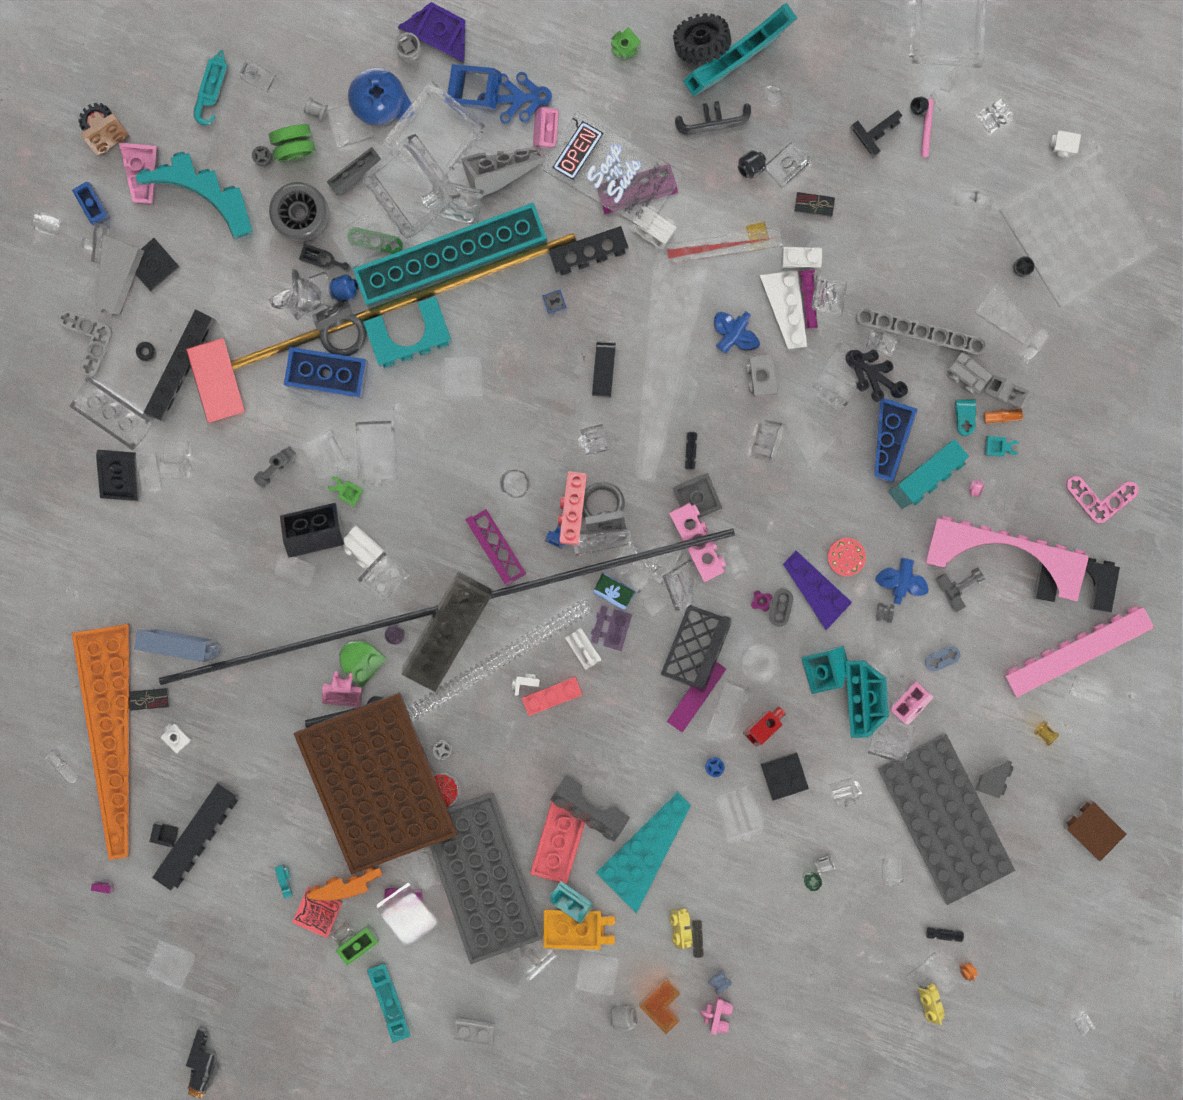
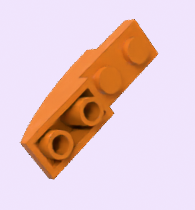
M371 867L364 871L365 875L359 878L355 875L347 879L348 883L345 885L341 878L333 877L326 881L327 885L321 888L317 885L309 889V894L306 896L310 900L335 901L351 898L369 891L366 883L383 876L380 868L375 869V867Z

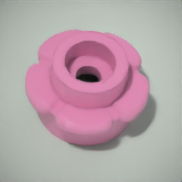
M980 479L972 481L969 487L971 496L979 497L985 483L981 482Z

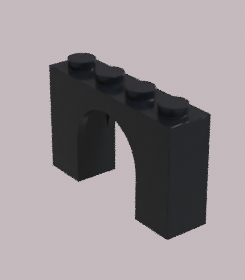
M1094 558L1088 559L1086 572L1093 581L1090 609L1112 612L1120 567L1115 566V562L1104 560L1103 564L1096 563ZM1040 562L1033 598L1055 602L1057 584L1051 573Z

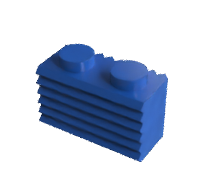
M85 182L72 190L90 224L96 226L110 217L91 183Z

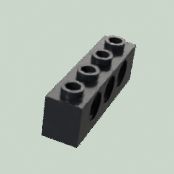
M622 226L549 250V255L556 274L560 273L563 276L571 273L573 268L578 267L580 270L589 267L591 262L597 261V263L607 261L608 256H622L626 254V250H629ZM603 242H612V249L609 251L602 248ZM592 247L595 250L594 255L591 257L585 256V248ZM569 253L576 255L577 259L574 263L566 261L565 258Z

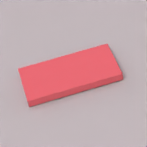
M224 338L187 348L186 352L207 422L210 423L245 412Z
M551 802L530 874L558 883L562 881L567 885L585 823L571 816L565 809L557 807L554 802Z

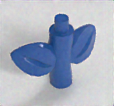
M745 311L742 316L738 315L735 320L728 313L717 312L714 317V328L718 333L725 336L716 344V347L725 354L735 344L740 350L744 351L758 348L760 346L759 339L751 330H746L749 324L748 319L752 315Z
M901 558L899 571L890 567L882 570L876 576L875 580L880 586L886 589H894L892 594L895 596L894 604L901 605L902 598L906 597L907 591L913 596H923L928 593L926 580L921 575H912L914 560Z

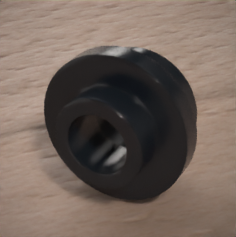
M922 96L914 98L910 104L912 112L917 116L925 114L929 106L928 100Z
M142 342L136 347V355L142 361H149L155 355V348L149 342ZM144 348L149 349V353L147 355L143 354Z

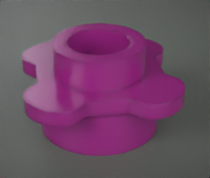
M755 591L751 607L767 612L770 609L769 603L772 600V595Z

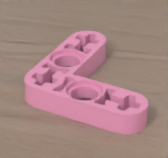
M1073 476L1066 482V488L1091 520L1096 523L1107 521L1135 498L1139 491L1138 486L1134 482H1125L1100 501L1082 478ZM1071 481H1079L1078 487L1081 490L1085 488L1086 491L1077 496L1076 494L1079 491L1076 488H1071ZM1126 486H1132L1134 488L1132 489L1133 494H1126L1124 496L1126 500L1124 501L1117 493L1120 491V494H1123L1126 491ZM1085 494H1089L1092 497L1090 505H1085L1082 502V497ZM1112 497L1119 499V506L1116 508H1112L1109 504V500ZM1096 502L1098 506H1096L1095 508L1098 511L1104 512L1102 514L1103 519L1095 518L1097 513L1094 511V509H1092L1091 511L1088 510L1089 508L1093 507L1096 504Z

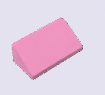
M539 107L535 110L533 146L556 148L558 109Z

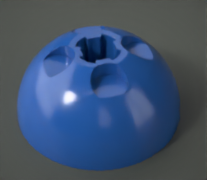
M370 68L362 71L353 79L348 90V103L352 112L358 119L371 125H382L394 120L402 111L405 102L404 88L398 77L382 68Z

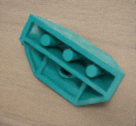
M865 660L845 661L851 738H868L889 717L887 678Z

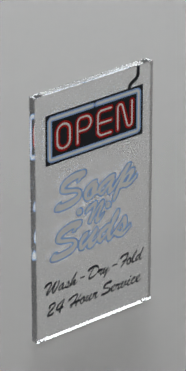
M578 111L574 114L546 158L547 160L540 167L541 170L646 231L650 229L651 224L684 175V172Z

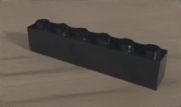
M219 781L152 878L170 891L174 887L178 889L184 881L182 878L185 871L189 873L195 863L192 861L196 855L200 857L206 847L203 845L207 840L211 841L217 833L214 829L218 824L222 825L228 817L225 813L229 808L232 810L239 801L236 799L239 794Z

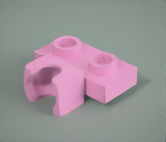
M336 671L333 673L332 685L323 684L322 704L360 707L362 687H352V673H349L348 678L343 680L339 678V673Z

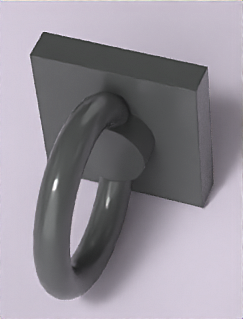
M348 300L337 302L312 315L317 330L320 331L321 343L329 353L349 356L356 353L364 344L366 337L365 326L352 313ZM345 320H349L357 327V341L346 349L334 347L328 340L327 333L329 327H336Z
M597 482L585 489L582 515L586 521L589 538L627 531L623 513L625 499L620 489L611 483ZM597 490H608L617 499L616 510L614 512H600L594 516L587 509L588 497Z

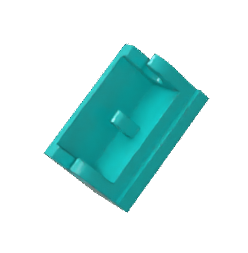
M560 881L550 896V903L580 924L593 908L592 902L562 881Z

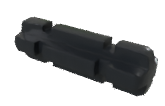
M688 432L685 468L695 469L696 461L694 459H696L697 443L695 442L697 441V433Z
M928 927L926 937L963 942L964 933L962 931L953 932V930L946 929L935 930V928Z

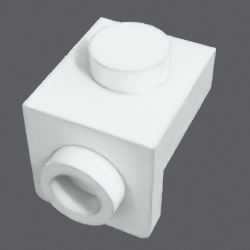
M525 673V677L517 676V680H513L512 691H515V696H519L520 685L539 687L540 679L537 678L536 674Z

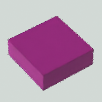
M96 881L92 884L91 891L110 894L113 892L114 885Z

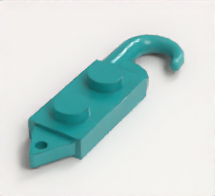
M220 50L212 59L209 58L200 85L193 116L201 125L211 124L215 119V115H212L210 119L204 120L200 114L203 105L212 106L218 100L228 68L223 50Z

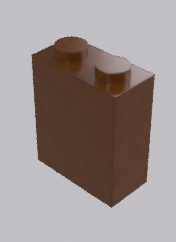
M1090 800L1089 802H1084L1079 807L1080 812L1076 816L1072 815L1065 822L1067 825L1064 828L1098 861H1101L1127 834L1094 801Z

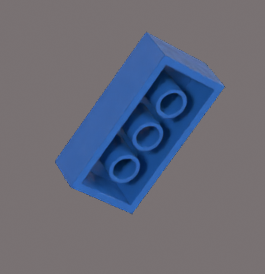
M290 347L284 385L362 398L368 360ZM325 370L330 371V375L328 377H325L323 375V372Z

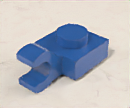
M557 526L555 531H549L545 542L562 549L564 544L559 542L561 528Z

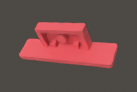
M568 472L565 497H561L560 502L563 515L559 514L558 526H561L559 542L562 544H579L587 478L585 473Z

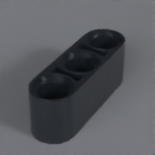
M597 340L592 396L611 398L616 342Z

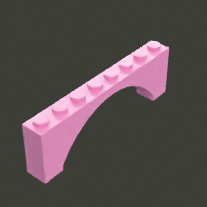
M943 516L942 519L937 518L926 561L927 564L946 568L947 563L953 558L973 547L986 544L1012 545L1029 552L1047 568L1059 589L1058 597L1078 602L1089 559L1086 551L1075 549L1074 552L1067 551L1066 546L1056 544L1055 547L1047 546L1048 542L1037 539L1035 543L1029 541V537L1018 535L1015 538L1010 536V532L999 530L998 533L991 532L990 527L980 525V528L972 527L973 523L961 520V524L953 522L954 518Z

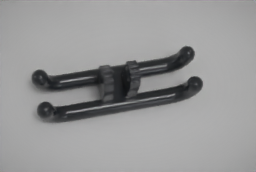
M714 101L716 121H711L709 107L707 103H703L705 123L686 125L683 122V118L677 116L675 118V125L677 130L684 135L744 125L749 120L751 105L748 103L744 104L741 116L722 119L719 101Z

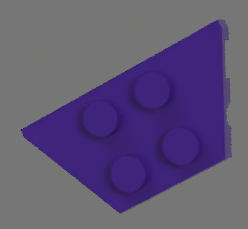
M430 2L407 21L399 24V30L416 35L420 41L462 63L465 61V19Z

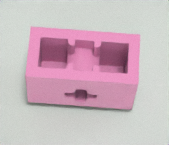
M915 682L890 710L901 721L909 725L931 702L934 696L921 684Z

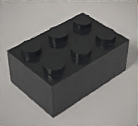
M336 503L280 515L282 539L288 558L345 545L341 517Z

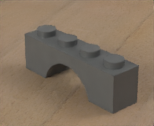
M567 775L550 799L557 807L565 809L571 816L580 819L589 828L597 830L606 839L612 841L618 838L630 819L628 815L616 807L607 811H598L588 806L582 796V785Z

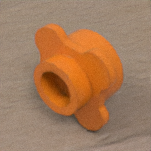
M969 962L964 966L961 964V975L966 980L975 981V977L978 975L976 968Z

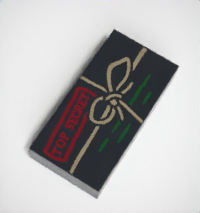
M797 192L794 212L832 217L835 197Z
M168 688L129 691L131 711L170 707Z

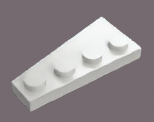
M798 271L760 275L759 277L787 349L807 347Z

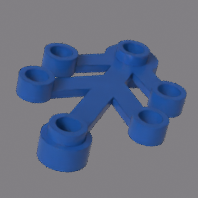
M519 72L516 75V80L519 84H524L532 93L522 92L508 79L506 74L501 73L502 76L506 77V82L501 83V86L506 87L513 94L499 95L498 103L514 102L506 112L500 114V121L503 124L510 123L511 117L525 101L533 102L526 110L519 113V119L524 123L530 120L531 115L539 106H545L551 102L552 93L550 89L544 86L537 87L528 79L526 73ZM524 75L526 78L524 81H519L518 77ZM481 93L477 100L481 101L486 93ZM545 93L546 97L544 99H540L539 94ZM523 113L528 114V118L526 120H523L521 118V115ZM505 114L508 115L509 120L503 121L502 116Z

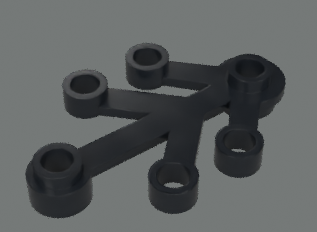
M850 350L846 353V362L850 367L854 368L859 380L856 383L857 389L863 392L871 384L873 389L871 397L875 402H879L884 398V392L880 389L878 381L890 389V393L894 398H902L908 393V387L904 382L893 383L879 373L881 371L884 373L892 371L894 366L891 361L886 360L883 363L870 366L864 362L873 363L878 360L879 354L876 350H871L867 353H861L859 350ZM863 371L866 372L867 377H868V379H869V381H870V384H869L868 380L865 379V376H864Z

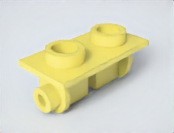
M687 908L679 909V911L670 910V923L673 927L672 942L675 948L685 949L691 947V943H693L691 929H684V926L691 925Z
M929 984L926 990L918 988L927 1021L942 1025L941 1020L944 1019L945 1011L941 1001H937L940 999L937 986Z

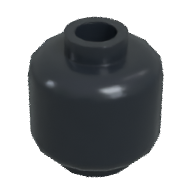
M755 150L748 151L739 158L738 170L740 174L745 178L753 179L765 171V155Z

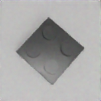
M708 473L672 487L680 507L689 502L691 506L696 505L700 513L697 516L698 518L722 509ZM693 519L686 520L687 523L693 521Z

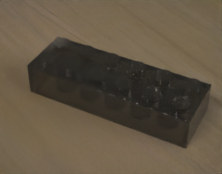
M458 571L404 663L401 675L436 692L490 600L492 589Z

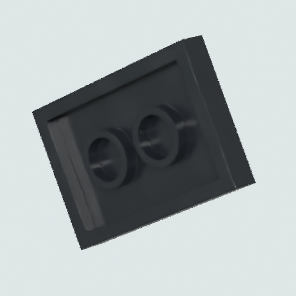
M97 449L96 461L100 498L138 501L139 485L136 452Z

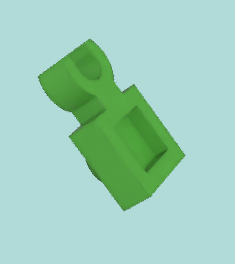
M333 477L332 479L337 481V486L333 488L328 485L327 488L331 491H339L340 493L337 497L355 507L364 490L349 481H346L343 485L339 478Z

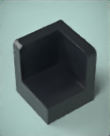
M155 822L149 842L173 847L179 828Z

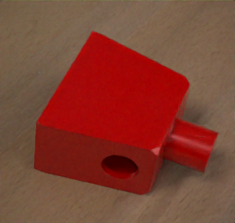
M778 706L773 712H765L743 734L755 747L761 746L783 725L780 720L786 716L785 711ZM766 721H769L770 727L766 725Z

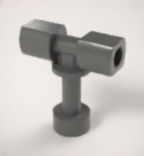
M287 447L273 455L269 459L271 465L264 472L259 471L254 476V481L260 487L265 488L270 483L269 477L277 469L282 470L284 468L283 465L296 457V452L291 447Z
M978 567L971 571L972 575L958 584L955 581L951 583L947 574H943L935 579L941 590L945 591L948 595V602L955 612L966 607L960 597L963 595L962 590L976 581L980 584L986 580Z

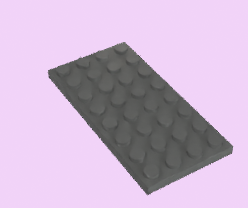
M946 733L878 767L946 905L1016 871Z
M490 793L448 808L458 835L430 845L470 965L544 939L494 794Z

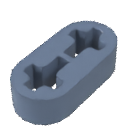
M954 646L945 647L928 655L925 659V666L931 671H938L956 663L960 659V651ZM951 649V651L953 652L956 651V654L954 655L955 659H944L943 656L949 654L948 650ZM932 657L934 659L941 658L942 660L936 663V668H934V666H929V663L931 662L930 658Z

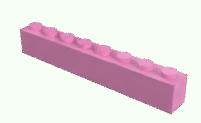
M1136 605L1126 610L1127 614L1123 616L1118 614L1110 618L1109 623L1105 625L1100 623L1092 627V632L1088 634L1082 632L1075 636L1076 640L1069 642V640L1064 641L1058 645V649L1054 651L1052 649L1046 650L1041 653L1042 657L1036 660L1033 657L1026 660L1024 666L1020 668L1015 666L1007 670L1008 674L1004 675V678L1013 696L1018 697L1153 629L1154 626L1144 607L1138 608Z

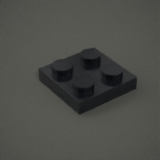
M797 752L761 764L772 801L809 789Z

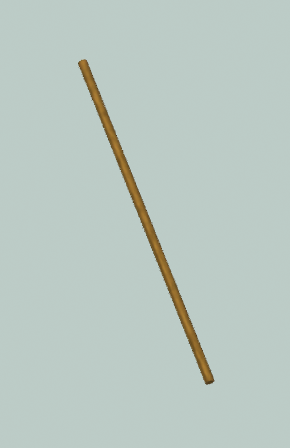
M574 233L565 235L354 315L362 322L545 254L549 250L575 242ZM345 320L336 327H329L327 335L355 324ZM314 329L231 360L232 369L235 370L286 351L290 347H296L320 338V331Z

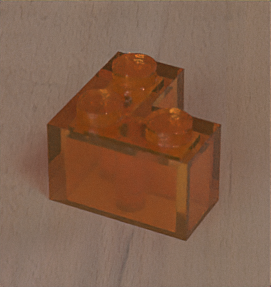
M666 977L639 1003V1007L665 1034L680 1022L679 1017L668 1006L680 995V990Z

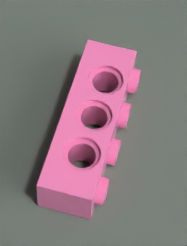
M689 502L669 512L683 541L693 539L696 536H705L709 532L704 521L700 523L697 517L700 513L695 504L691 506ZM693 519L696 522L695 527L687 529L684 526L685 521ZM714 541L701 546L687 548L704 582L725 572L723 567L726 564L722 556L717 557L714 550L718 548ZM705 553H710L713 556V560L710 563L702 561V556Z

